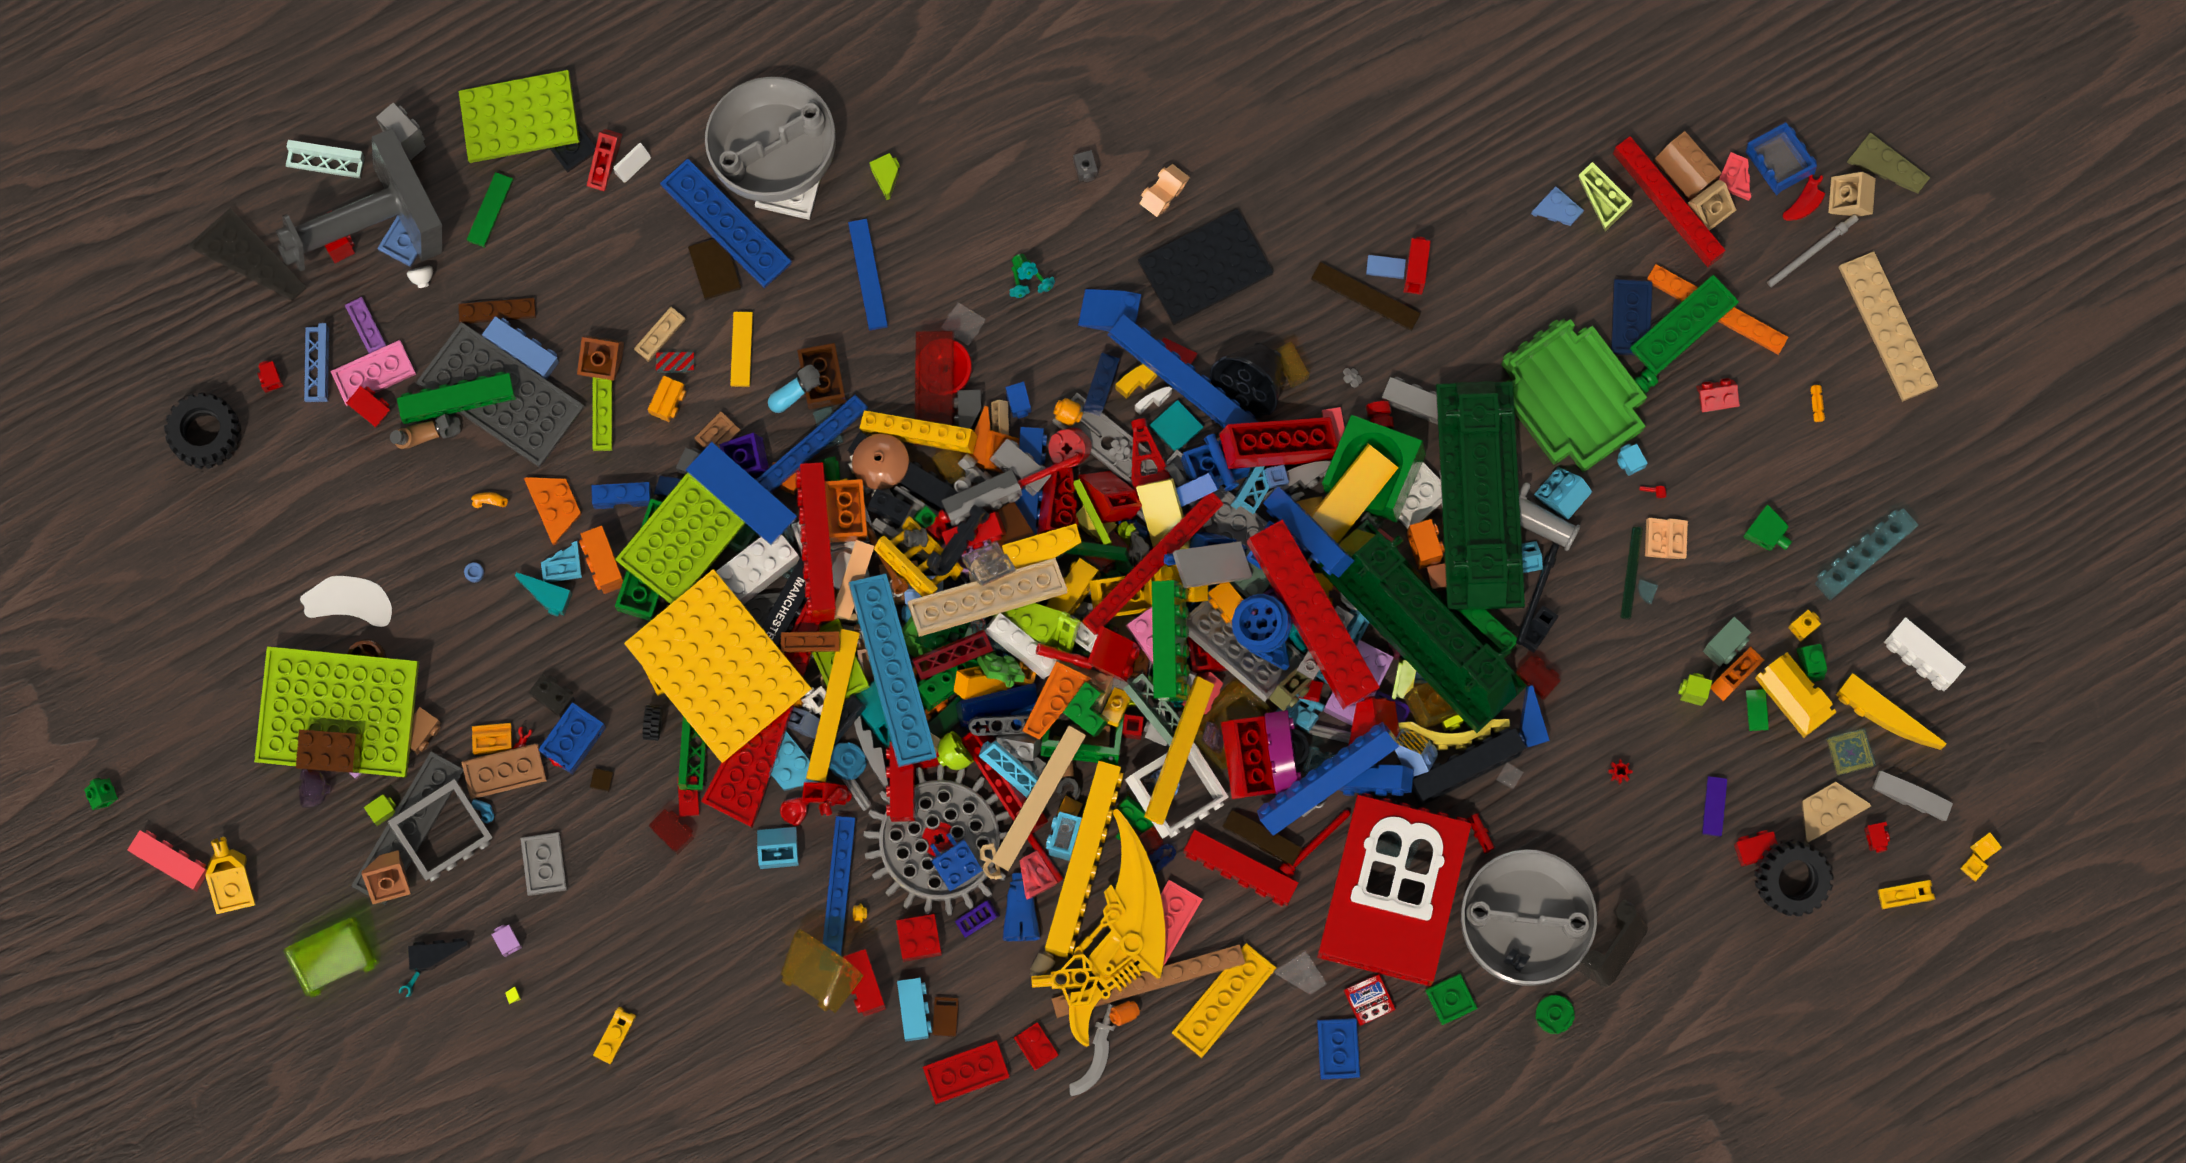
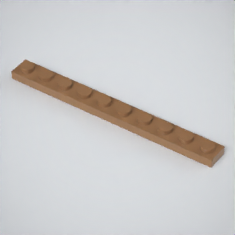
M1236 945L1163 966L1160 979L1155 978L1149 972L1141 973L1140 977L1135 975L1137 978L1135 981L1129 977L1132 981L1130 985L1126 981H1124L1127 985L1126 988L1119 984L1122 988L1121 992L1114 988L1110 991V998L1107 1000L1101 998L1095 1007L1244 965L1245 961L1241 947ZM1098 985V988L1102 992L1104 988L1102 987V985ZM1065 996L1053 998L1052 1002L1057 1018L1069 1015V1006Z

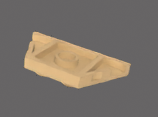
M1837 782L1802 801L1803 823L1806 835L1805 842L1813 841L1871 807L1870 803Z

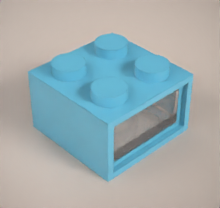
M1059 812L1058 817L1054 816L1051 825L1053 835L1049 834L1046 842V849L1049 850L1050 856L1070 861L1081 824V817Z

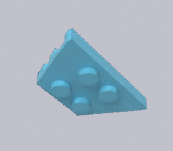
M785 731L771 772L772 777L784 791L803 787L804 782L822 783L806 779L810 760Z

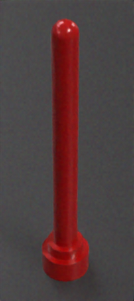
M1344 810L1300 852L1293 866L1283 863L1278 868L1279 872L1291 878L1294 875L1295 868L1350 816V811Z

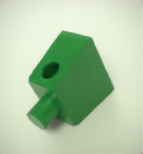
M1766 505L1743 536L1745 539L1769 551L1776 544L1787 550L1793 542L1783 535L1789 526L1768 505Z
M1815 644L1796 648L1801 670L1810 681L1824 680L1827 665L1822 645Z

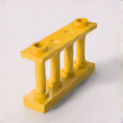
M910 516L907 517L903 524V531L891 540L882 536L874 547V550L922 597L936 593L938 590L936 586L948 576H951L956 581L963 571V568L957 562L948 574L944 576L937 575L932 580H929L923 574L929 568L927 560L918 567L909 560L922 549L929 555L933 551L941 555L944 549L928 533L926 547H922L921 544L916 547L913 546L904 554L896 547V545L904 540L905 530L912 531L913 529H918L920 531L921 529L920 525Z

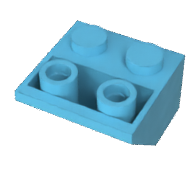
M1558 467L1534 495L1555 514L1569 519L1589 497L1592 490L1582 477Z
M796 827L757 830L758 863L760 869L799 866Z

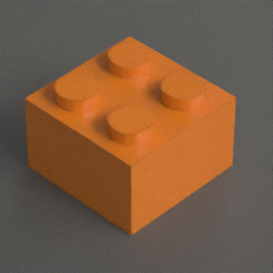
M1432 519L1409 525L1407 537L1418 570L1429 567L1431 563L1441 562L1444 546L1442 541H1438V527L1436 523L1433 524Z

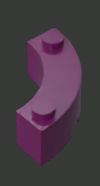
M1288 710L1265 713L1268 748L1276 795L1290 788L1295 781L1302 779L1301 772H1297L1291 729H1295L1293 717L1289 718Z

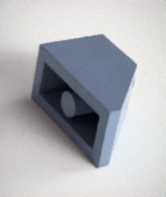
M793 707L787 727L804 736L815 739L820 719L808 711Z

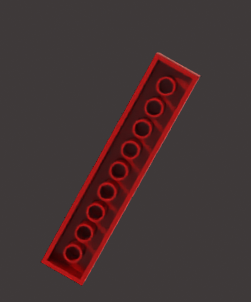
M1283 519L1251 536L1246 543L1279 600L1288 609L1291 621L1342 709L1344 710L1376 692L1380 688Z

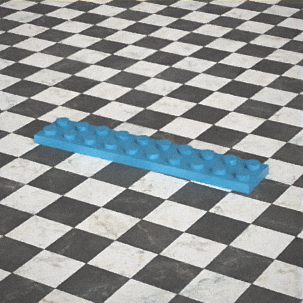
M887 574L851 581L848 583L898 767L935 759L937 757Z

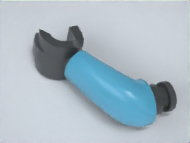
M813 365L805 366L797 373L799 378L796 377L770 395L768 399L770 410L775 413H782L806 392L821 385L818 370Z

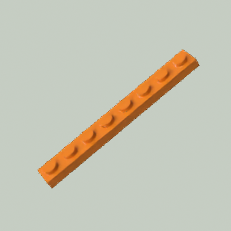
M1655 264L1646 280L1652 282V286L1681 302L1698 288ZM1735 307L1718 321L1779 355L1788 339L1784 334Z

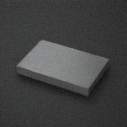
M556 832L521 838L528 896L567 890L560 833Z

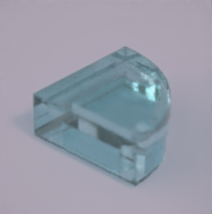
M1640 579L1638 583L1639 594L1646 603L1651 605L1658 586Z

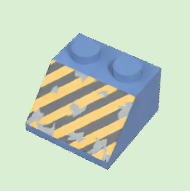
M1405 728L1401 729L1396 737L1399 747L1395 751L1402 766L1413 769V777L1429 772L1438 757L1436 747L1432 745L1430 739Z

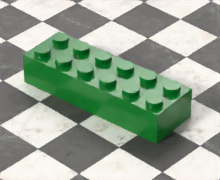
M650 499L641 528L663 502ZM627 570L615 608L618 612L651 621L656 616L662 597Z
M1175 580L1152 581L1154 698L1165 702L1188 701V696L1190 695V686L1187 684V676L1190 674L1189 665H1187L1189 647L1186 640L1189 636V629L1186 626V618L1189 615L1188 607H1186L1188 589L1184 588L1182 583Z

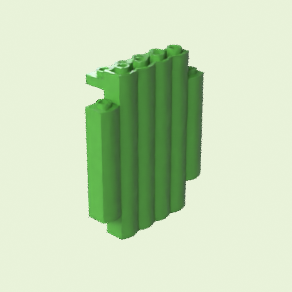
M1565 319L1561 321L1555 320L1548 326V330L1545 332L1539 331L1533 336L1534 339L1529 343L1525 341L1518 347L1519 350L1506 354L1501 365L1513 380L1515 415L1552 464L1555 465L1570 455L1583 473L1645 429L1646 426L1634 410L1642 405L1647 397L1593 326L1589 329L1587 327L1583 328L1576 335L1573 331L1575 324L1571 319L1567 322Z

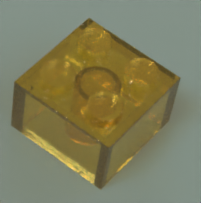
M1428 683L1412 688L1404 696L1417 724L1422 728H1430L1457 715L1452 707Z

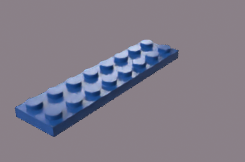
M689 159L685 160L660 183L764 289L792 264V261Z

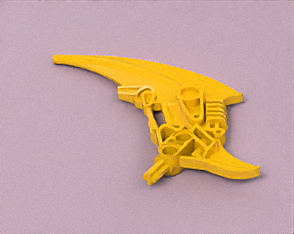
M1118 809L1113 810V815L1118 824L1121 838V867L1115 890L1110 885L1104 891L1107 905L1103 909V919L1091 935L1087 936L1075 948L1073 957L1061 970L1052 971L1051 975L1031 976L1032 988L1052 986V989H1062L1069 1006L1071 1032L1075 1039L1085 1047L1089 1046L1088 1028L1090 1016L1101 998L1104 1000L1109 999L1110 991L1114 988L1121 992L1122 988L1119 984L1126 988L1127 985L1124 981L1130 985L1132 981L1129 977L1134 981L1137 979L1134 975L1135 973L1140 977V972L1145 971L1160 979L1165 955V920L1158 883L1141 841ZM1109 926L1111 931L1087 958L1083 954L1085 949L1093 942L1094 937L1103 927ZM1075 960H1082V968L1067 969ZM1082 973L1086 976V981L1078 983L1075 980V976ZM1089 973H1092L1095 977H1090ZM1058 975H1064L1067 981L1065 984L1060 985L1056 982L1055 978ZM1089 982H1094L1092 988L1085 990ZM1098 982H1099V983L1102 985V987L1104 988V990H1102V992H1101V990H1100V989L1098 988V986H1097V983H1098ZM1082 988L1081 992H1071L1069 1000L1065 989Z

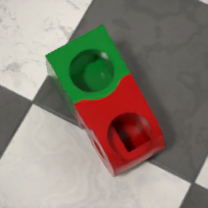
M927 506L921 507L912 518L921 528H925L927 533L937 542L942 540V532L949 530Z

